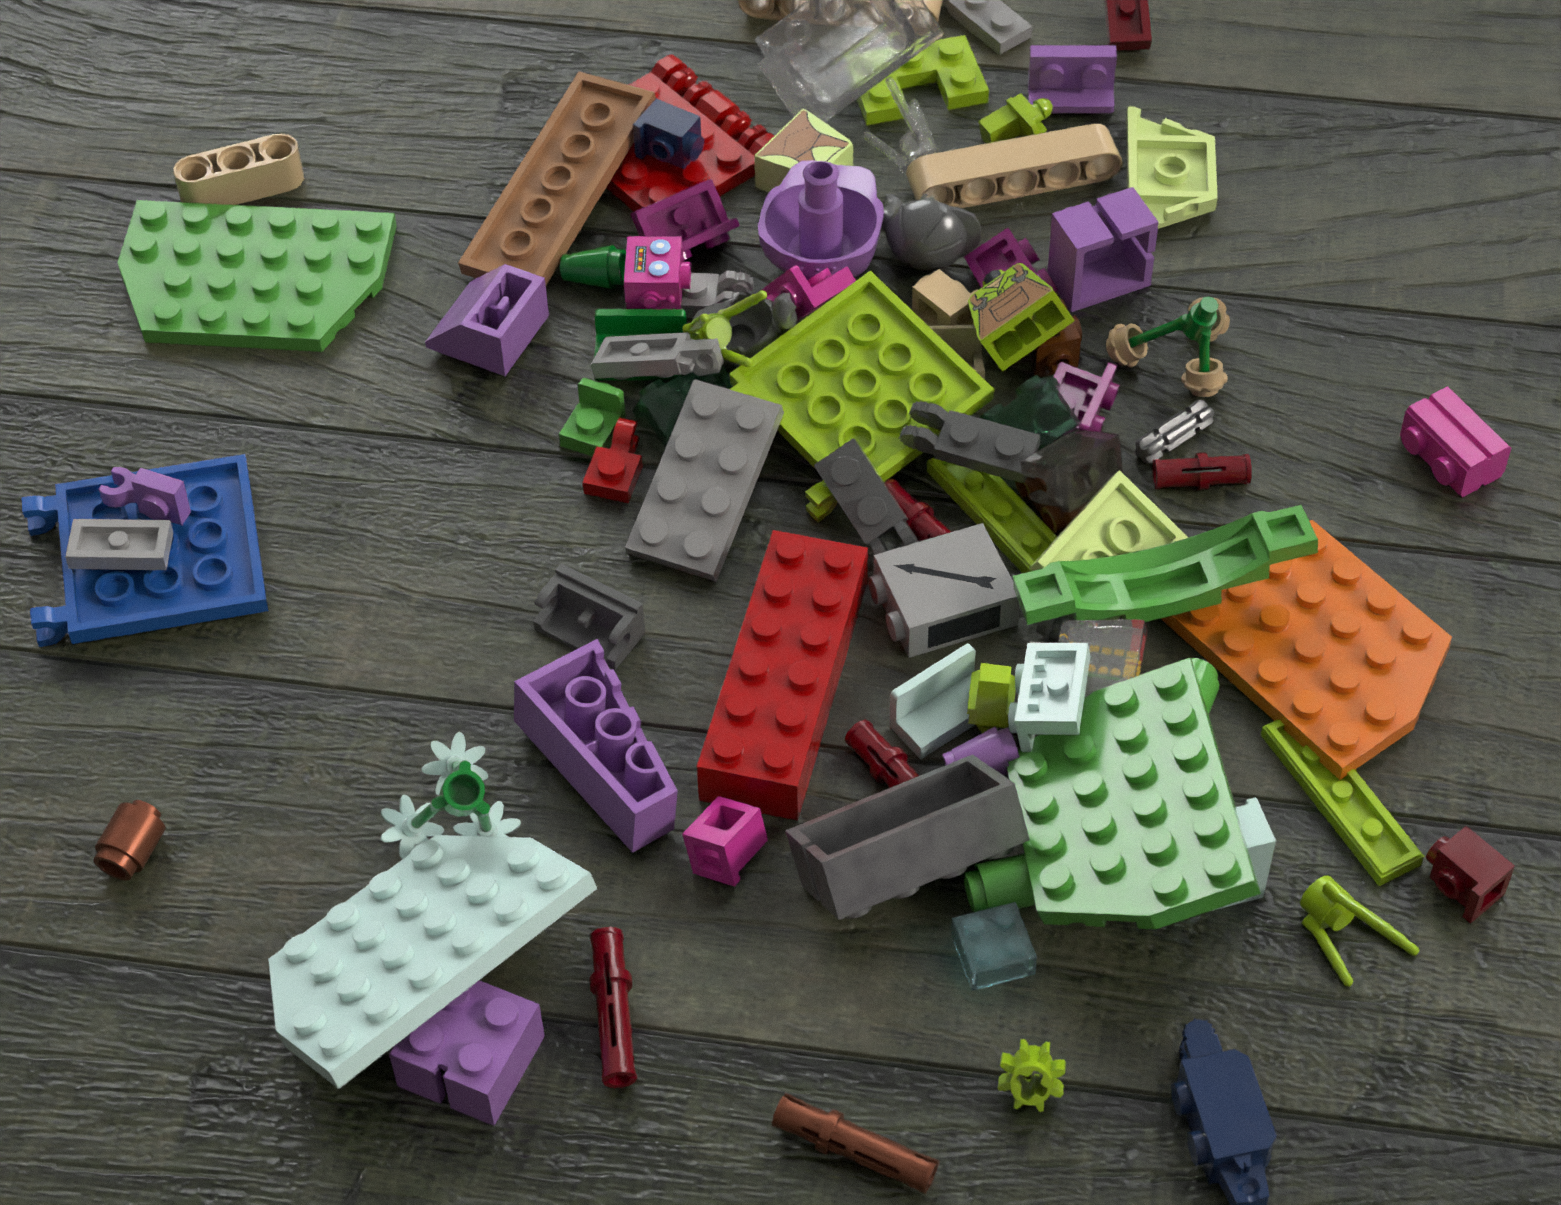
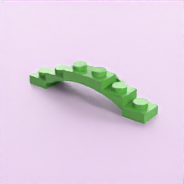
M1302 505L1273 512L1259 511L1213 530L1141 551L1089 560L1052 562L1043 569L1014 575L1013 585L1027 625L1072 614L1077 626L1121 615L1125 626L1128 627L1221 604V590L1268 579L1271 564L1318 553V538Z

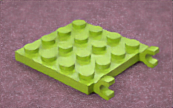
M871 271L751 357L753 360L751 367L741 365L730 373V384L733 386L730 390L782 405L784 414L777 431L813 467L823 458L854 438L884 482L923 453L903 445L899 438L903 427L906 425L918 428L923 427L931 430L938 437L941 430L917 423V421L910 417L909 413L913 403L916 401H926V403L941 406L947 412L952 410L972 416L994 399V388ZM824 480L805 492V497L810 501L806 505V511L818 523L830 514L838 503Z

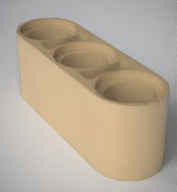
M273 134L189 155L180 159L174 166V177L180 200L185 203L238 205L292 191L299 187L304 180L297 141L286 134Z

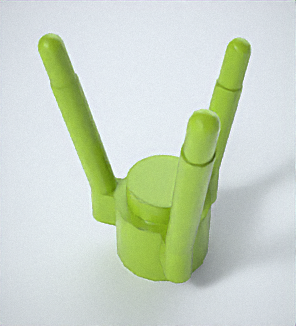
M764 290L759 291L726 309L719 310L717 313L701 314L693 319L691 323L685 324L683 332H689L690 338L694 340L718 339L724 360L745 367H751L753 365L751 358L727 350L726 346L732 337V327L729 321L735 315L766 299L767 292Z
M1329 875L1322 876L1313 882L1301 897L1300 906L1308 913L1303 919L1302 925L1315 936L1333 969L1346 987L1353 984V979L1325 932V928L1330 927L1334 931H1339L1346 927L1356 916L1410 955L1415 956L1419 953V948L1406 939L1393 926L1354 900Z

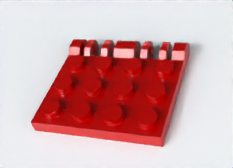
M668 55L657 61L650 73L629 85L655 93L656 99L700 116L701 136L704 138L703 150L695 161H691L685 169H681L650 155H646L643 160L635 157L633 143L606 188L634 212L708 179L713 180L719 197L755 176V154L775 136L772 133H768L767 129L761 124L749 128L752 120L746 112H741L735 103L720 91L714 90L707 81L704 82L702 80V82H698L696 85L698 76H696L691 68H687V65L675 55Z

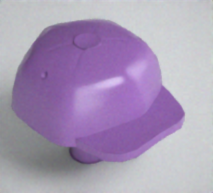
M800 161L792 166L781 185L774 187L768 193L761 210L758 234L760 245L767 259L783 272L797 265L807 280L826 268L833 275L846 266L854 277L859 276L871 263L879 240L884 215L883 204L877 198L875 176L871 170L860 166L835 165L827 161Z

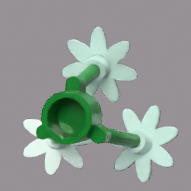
M461 732L455 734L451 750L439 741H432L431 748L439 760L429 762L422 767V772L425 774L441 775L435 788L436 794L439 795L438 797L434 798L431 803L422 805L415 812L410 797L402 795L399 805L400 812L389 808L381 810L383 819L394 827L386 830L381 835L380 840L384 843L401 840L399 845V856L401 859L408 856L414 846L428 841L427 837L442 835L444 832L442 826L427 822L442 810H446L449 814L457 817L470 815L473 823L464 822L453 827V830L461 836L508 837L505 834L515 831L521 825V821L517 818L501 820L504 805L501 801L495 802L491 808L489 804L483 801L485 786L482 780L487 779L488 774L482 768L473 764L485 754V747L477 746L465 751V737Z

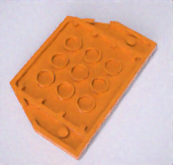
M1309 520L1318 538V553L1271 564L1268 579L1221 590V604L1161 619L1274 721L1280 720L1284 723V730L1302 747L1307 745L1320 757L1319 762L1341 780L1347 776V772L1352 769L1356 770L1414 730L1423 704L1434 685L1439 668L1442 666L1449 651L1452 636L1314 520Z

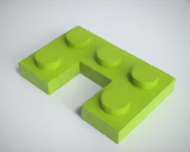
M965 35L845 57V72L866 125L907 118L908 105L901 89L935 82L948 110L989 102V88Z

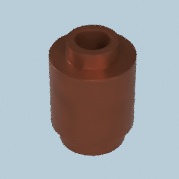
M134 800L133 803H121L95 845L97 851L93 859L95 865L106 874L125 881L130 880L135 872H141L166 829L165 824L160 819L161 813L159 810L141 800Z

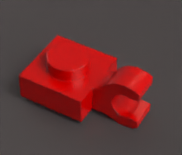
M619 418L614 428L611 448L596 447L582 482L584 494L629 503L643 468L642 456L634 454L639 443V436L634 435L638 425L637 421Z

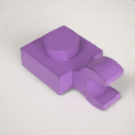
M113 467L111 474L114 484L120 487L110 488L101 485L99 488L104 504L110 507H122L129 503H137L139 512L154 520H170L172 523L182 526L191 513L184 481L140 468L135 475L126 468Z

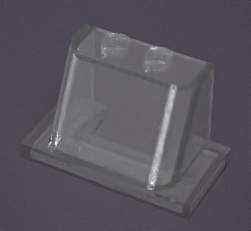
M807 0L754 40L765 55V58L757 64L793 118L802 109H805L823 122H826L942 37L944 32L923 0Z

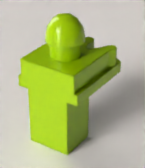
M1020 93L1013 98L1007 99V105L978 121L981 138L986 144L1014 139L1019 135L1025 137L1045 133L1047 129L1040 121L1045 120L1051 115L1053 105L1046 98L1037 99L1031 104Z
M981 663L980 670L971 673L967 714H969L968 724L977 725L981 733L994 726L997 731L999 728L1009 727V706L1011 702L1015 701L1016 691L1015 676L1011 675V666Z

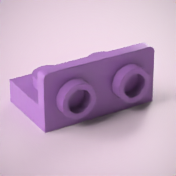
M1030 45L1028 101L1033 104L1035 100L1041 98L1050 100L1053 105L1051 113H1112L1114 111L1113 88L1117 59L1116 46Z

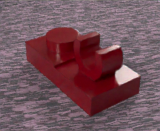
M1104 0L1108 46H1116V51L1150 49L1152 35L1148 0Z

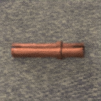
M785 1093L781 1098L772 1119L773 1127L793 1133L816 1144L815 1150L827 1155L831 1151L880 1174L898 1180L923 1194H926L927 1190H929L938 1169L939 1160L915 1152L897 1142L861 1128L845 1120L844 1114L835 1109H832L829 1113L807 1104L788 1093Z

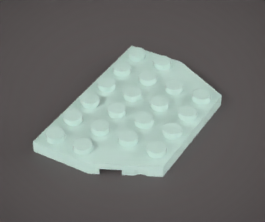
M433 836L428 841L415 846L408 856L388 871L372 878L369 885L346 902L334 906L327 913V916L303 934L292 937L285 944L284 948L269 958L276 1032L287 1049L339 1089L594 892L597 886L591 873L532 838Z

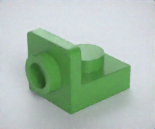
M582 378L578 384L579 403L560 431L559 439L561 447L593 457L597 446L610 448L617 420L619 418L626 419L624 393L621 389L615 388L608 383Z

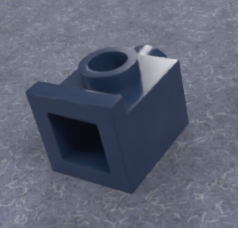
M655 99L633 124L635 157L642 160L646 155H650L662 162L685 169L691 161H695L700 156L703 150L704 138L701 136L700 116L661 100Z

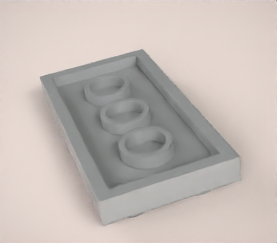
M694 379L626 543L625 549L627 553L717 582L783 417L784 410L782 405Z

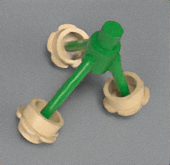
M1209 296L1198 298L1189 305L1188 314H1184L1171 322L1144 333L1135 324H1128L1126 326L1124 324L1115 325L1114 329L1109 332L1106 349L1114 362L1122 366L1134 367L1139 359L1146 356L1148 351L1147 342L1176 330L1183 331L1186 337L1197 341L1199 344V358L1190 360L1186 364V372L1182 375L1181 380L1185 388L1191 390L1193 395L1210 397L1217 394L1218 390L1223 388L1228 380L1227 374L1223 372L1222 362L1210 358V342L1216 340L1219 334H1224L1230 325V317L1226 314L1227 308L1221 300Z

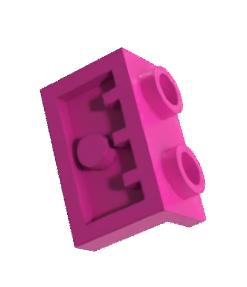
M795 265L762 290L767 292L766 299L774 301L782 293H790L791 300L796 306L795 311L798 321L827 303L853 284L856 279L846 266L833 275L826 268L807 280L800 268Z

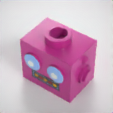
M627 236L624 273L626 309H681L682 289H691V262H683L682 237Z

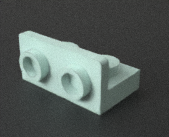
M1027 643L1024 664H1017L1015 671V687L1017 694H1019L1018 702L1010 703L1008 714L1009 730L1011 733L1018 734L1022 752H1032L1035 734L1079 735L1091 657L1088 643Z

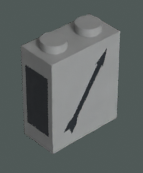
M983 523L874 555L873 576L868 577L870 594L876 605L883 604L886 610L885 619L888 632L894 642L900 640L908 658L1018 625L1020 604L1014 591L1013 580Z

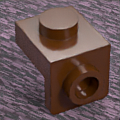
M1072 316L1075 320L1073 323L1034 349L1032 370L1036 378L1055 374L1060 362L1078 368L1082 329L1077 316Z

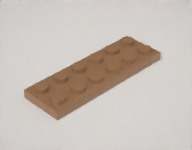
M578 72L458 262L461 273L478 278L506 264L544 277L545 284L547 285L559 266L562 255L567 253L634 143L633 124L656 99L655 93Z

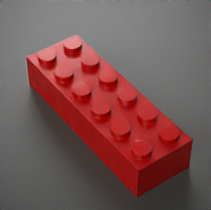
M776 530L772 531L697 763L699 801L712 803L720 796L760 808L762 814L798 821L867 588V547Z

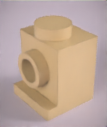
M938 269L931 275L922 277L913 286L912 311L928 326L974 325L968 299L978 289L969 293L962 283L954 281Z

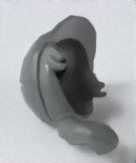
M926 193L922 194L920 200L904 203L897 196L886 194L883 202L884 215L881 229L886 232L888 245L894 255L905 265L925 271L940 269L952 265L957 259L967 255L979 245L981 226L973 213L959 207L938 202L933 195L927 197Z
M748 290L745 292L746 294L740 292L735 298L709 305L699 310L693 319L704 313H717L721 309H726L751 296L752 292ZM782 293L774 301L764 299L732 317L729 321L732 327V337L726 346L727 350L751 358L794 327L797 322L796 306L791 300L790 293ZM724 360L723 363L724 365L733 368H738L739 366H741L727 360Z

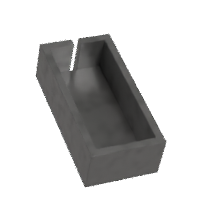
M974 755L967 756L785 830L802 887L816 900H821L822 905L838 920L863 916L876 904L890 898L899 899L911 896L919 890V886L938 878L948 879L964 873L967 866L986 858L997 859L1010 854L1015 846L1030 840L1015 783Z

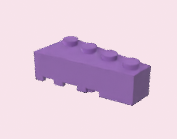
M598 639L514 681V722L632 853L674 830L678 790L652 741H647L640 727L641 720L634 707H629L622 694L621 682L614 669H609L604 659V650Z

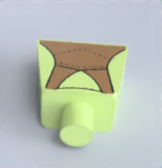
M802 109L755 154V186L770 192L774 187L781 185L791 167L800 161H827L835 165L853 166V144L848 138L818 117Z

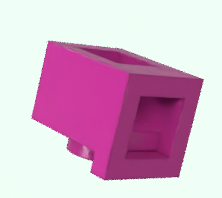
M720 796L682 834L693 874L734 887L740 881L739 871L768 841L760 808Z

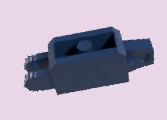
M1194 1018L1193 1021L1184 1025L1182 1031L1183 1040L1178 1052L1180 1053L1179 1059H1181L1177 1082L1171 1084V1095L1178 1116L1186 1115L1191 1130L1187 1134L1191 1159L1195 1166H1203L1208 1184H1220L1230 1205H1267L1269 1192L1265 1169L1270 1162L1272 1147L1277 1135L1250 1058L1236 1049L1223 1051L1218 1035L1214 1034L1215 1029L1212 1028V1024H1209L1208 1020L1203 1021Z

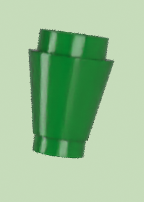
M614 245L571 254H563L560 262L561 277L563 281H572L614 290L617 285H624L626 250L617 249Z

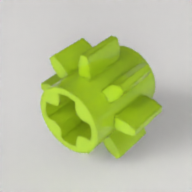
M1020 1039V1048L1014 1056L1009 1053H1002L1000 1066L1008 1073H1004L999 1077L998 1089L999 1091L1011 1090L1014 1096V1108L1016 1109L1021 1107L1022 1104L1035 1105L1039 1112L1044 1111V1101L1048 1099L1050 1094L1059 1098L1063 1096L1064 1084L1057 1078L1065 1074L1066 1062L1062 1059L1053 1061L1049 1054L1050 1043L1048 1041L1040 1047L1028 1045L1025 1039ZM1033 1070H1034V1071H1037V1072H1039V1073H1041V1074H1036V1073H1035V1074L1032 1076L1031 1080H1030V1079H1026V1078L1023 1077V1076L1029 1077V1076L1032 1074Z

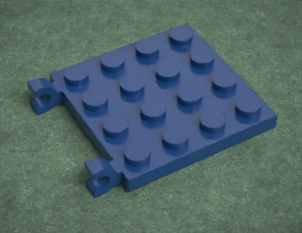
M242 454L148 469L184 481L191 510L182 526L171 522L173 538L167 570L69 569L65 556L73 519L154 520L140 513L137 503H129L122 507H110L102 502L99 492L101 485L110 488L120 487L114 484L112 475L55 484L56 495L21 497L22 512L24 518L28 520L30 536L46 533L54 527L55 522L59 523L66 606L30 608L31 625L33 629H36L38 646L43 647L56 644L63 639L66 633L69 634L71 643L75 644L268 611L246 455Z

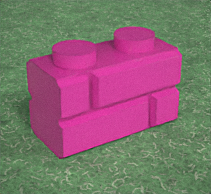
M1448 386L1433 393L1429 399L1424 398L1410 405L1405 411L1400 432L1404 447L1413 455L1419 454L1431 466L1437 481L1442 485H1450L1462 498L1478 490L1482 484L1485 486L1500 478L1505 472L1511 447Z

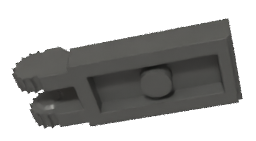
M916 401L913 403L909 413L910 417L917 421V423L941 430L938 437L929 429L906 425L903 427L899 437L903 445L932 454L934 459L1016 482H1026L1040 445L1039 434L952 410L947 412L941 406L933 403L929 404L926 401Z
M854 438L814 465L864 543L871 546L875 555L889 551L881 538L893 529H896L904 546L919 542L906 522L908 517Z

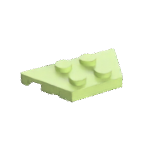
M1128 106L1126 117L1127 189L1134 187L1159 222L1158 229L1215 211L1217 204L1215 136L1199 130L1186 129L1180 123L1166 118L1163 120L1162 125L1141 118V109Z

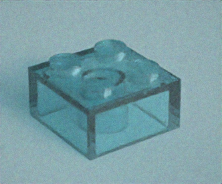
M1016 902L952 918L951 936L971 991L1035 975L1037 956Z

